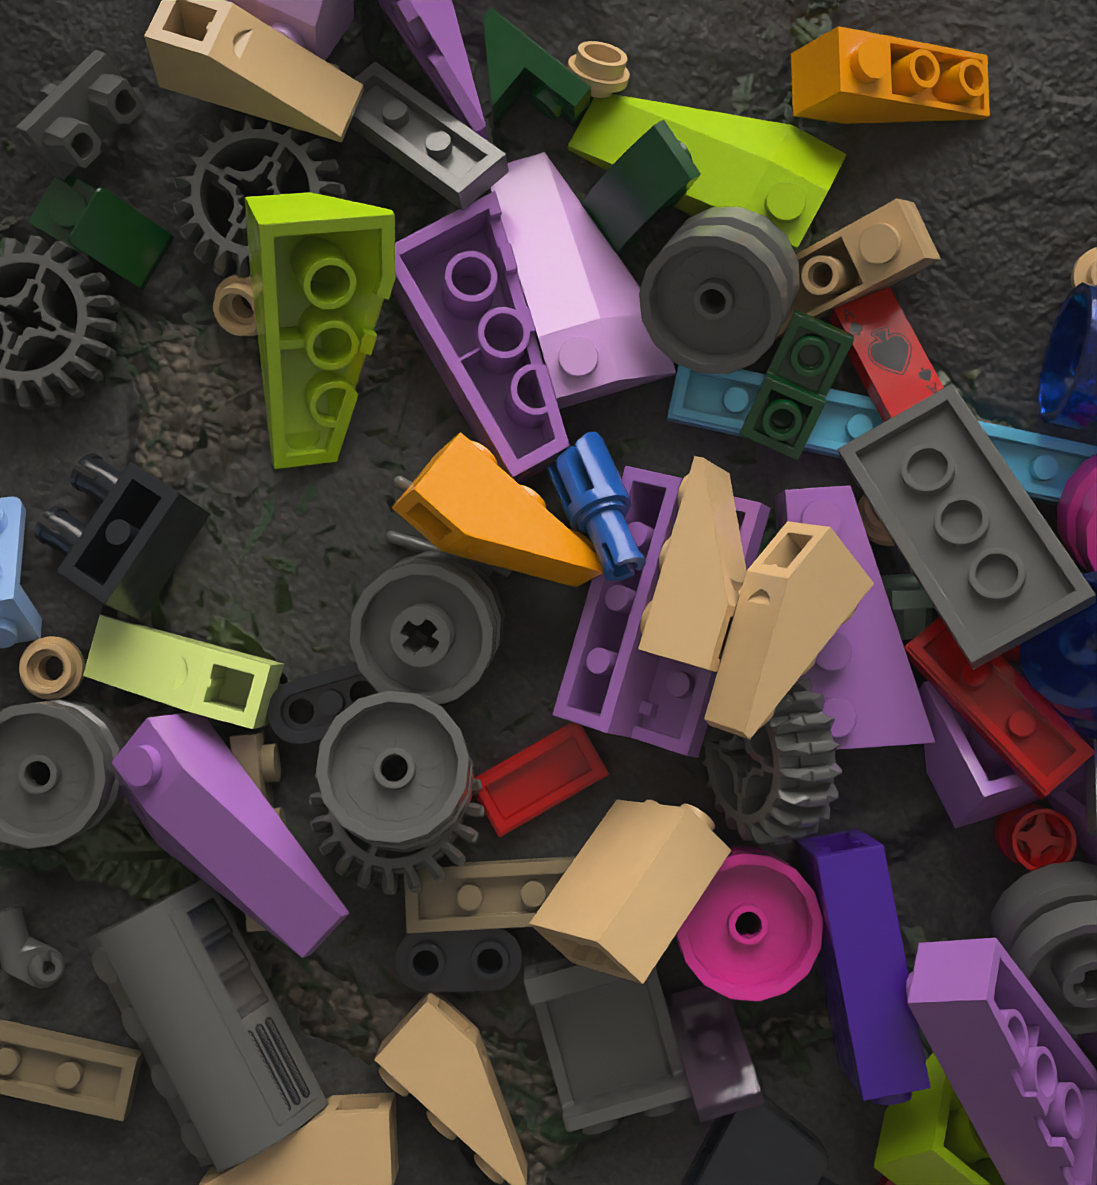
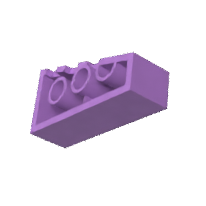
M493 191L472 202L463 211L459 209L395 243L396 279L392 293L476 439L494 455L497 465L519 484L546 469L545 467L552 461H557V457L567 450L570 445L546 364H543L535 336L536 328L531 311L524 299L511 243H508L502 223V212L496 191Z
M851 485L791 489L779 493L774 497L777 533L787 521L831 527L874 583L858 603L854 615L839 627L819 652L812 668L800 676L810 678L813 693L824 695L823 712L825 716L835 719L831 728L833 741L841 744L836 750L936 743Z
M997 938L919 943L914 970L909 974L906 983L907 1004L1005 1185H1097V1070Z

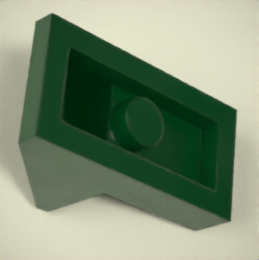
M491 7L483 16L493 125L496 126L523 92L527 90L529 91L527 95L529 101L541 114L552 121H556L561 117L572 127H575L590 106L591 86Z
M70 174L64 180L54 177L28 221L30 225L56 241L66 243L73 251L79 254L83 253L94 263L141 290H144L174 239L172 234L106 189L99 187L96 190Z

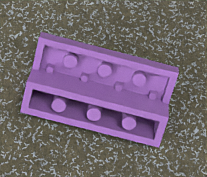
M625 466L622 482L632 504L625 520L639 552L643 554L646 564L641 570H636L633 563L630 562L635 575L624 580L608 581L604 574L592 579L552 715L606 733L634 738L670 751L698 758L708 726L704 717L717 673L638 649L642 637L640 631L641 617L646 605L653 600L660 576L659 556L665 541L672 535L679 511L677 503L678 491L683 478ZM734 497L746 570H748L756 560L771 508L760 502Z

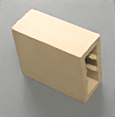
M616 800L529 924L570 962L643 984L731 852V849L713 832L715 824L711 818L692 805L682 804L678 807L661 805L653 800H645L644 803Z

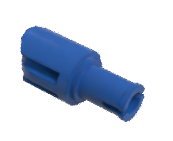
M587 432L575 443L576 447L570 446L557 457V461H552L545 468L571 529L589 535L603 567V574L606 580L620 581L635 575L630 562L633 563L636 570H641L646 562L643 554L639 552L625 520L632 504L603 437L597 432Z

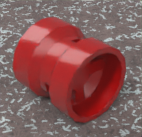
M1034 803L998 815L993 827L994 842L999 852L1008 860L1020 864L1031 871L1049 864L1069 862L1073 858L1077 847L1076 832L1071 822L1062 813ZM1033 824L1032 826L1028 827L1026 831H1023L1026 828V826Z

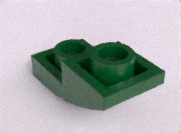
M662 120L653 125L624 152L599 179L581 203L617 254L635 244L657 215L677 205L701 173L693 163L688 148L680 140H677L665 120Z
M795 309L740 430V435L798 460L826 404V396L854 341V335Z

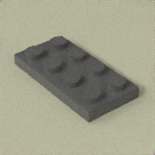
M953 384L948 385L838 448L841 460L972 670L1096 603L1095 592Z

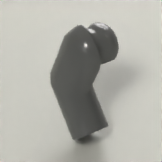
M22 905L0 910V962L3 970L33 987L49 988L56 984L65 972V962L61 953L28 934Z

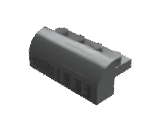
M202 879L171 893L140 912L84 940L92 954V964L96 974L102 981L107 983L122 1013V1023L126 1032L137 1042L151 1069V1078L156 1090L161 1096L166 1098L181 1127V1138L184 1145L191 1154L196 1156L201 1167L214 1164L217 1171L220 1172L236 1166L278 1143L329 1104L220 893Z

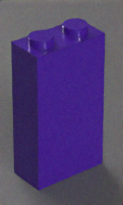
M858 828L796 839L802 877L814 890L823 916L822 945L818 954V961L838 1063L863 1101L872 1099V1102L878 1105H894L906 1102L912 1098V1092L931 1087L919 1025L907 1004L906 983L909 974L884 845Z

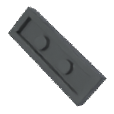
M377 62L371 64L354 78L363 84L364 92L349 127L462 211L509 172L506 154Z

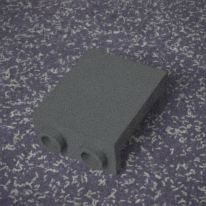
M565 956L525 966L524 984L530 1005H534L560 1097L563 1121L567 1132L581 1129L582 1133L586 1135L602 1133L614 1128L619 1123L618 1118L642 1111L647 1117L665 1115L678 1109L681 1106V1100L692 1096L656 966L643 984L574 964Z

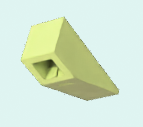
M100 615L83 676L191 713L256 729L268 725V706L271 696L278 689L284 664Z

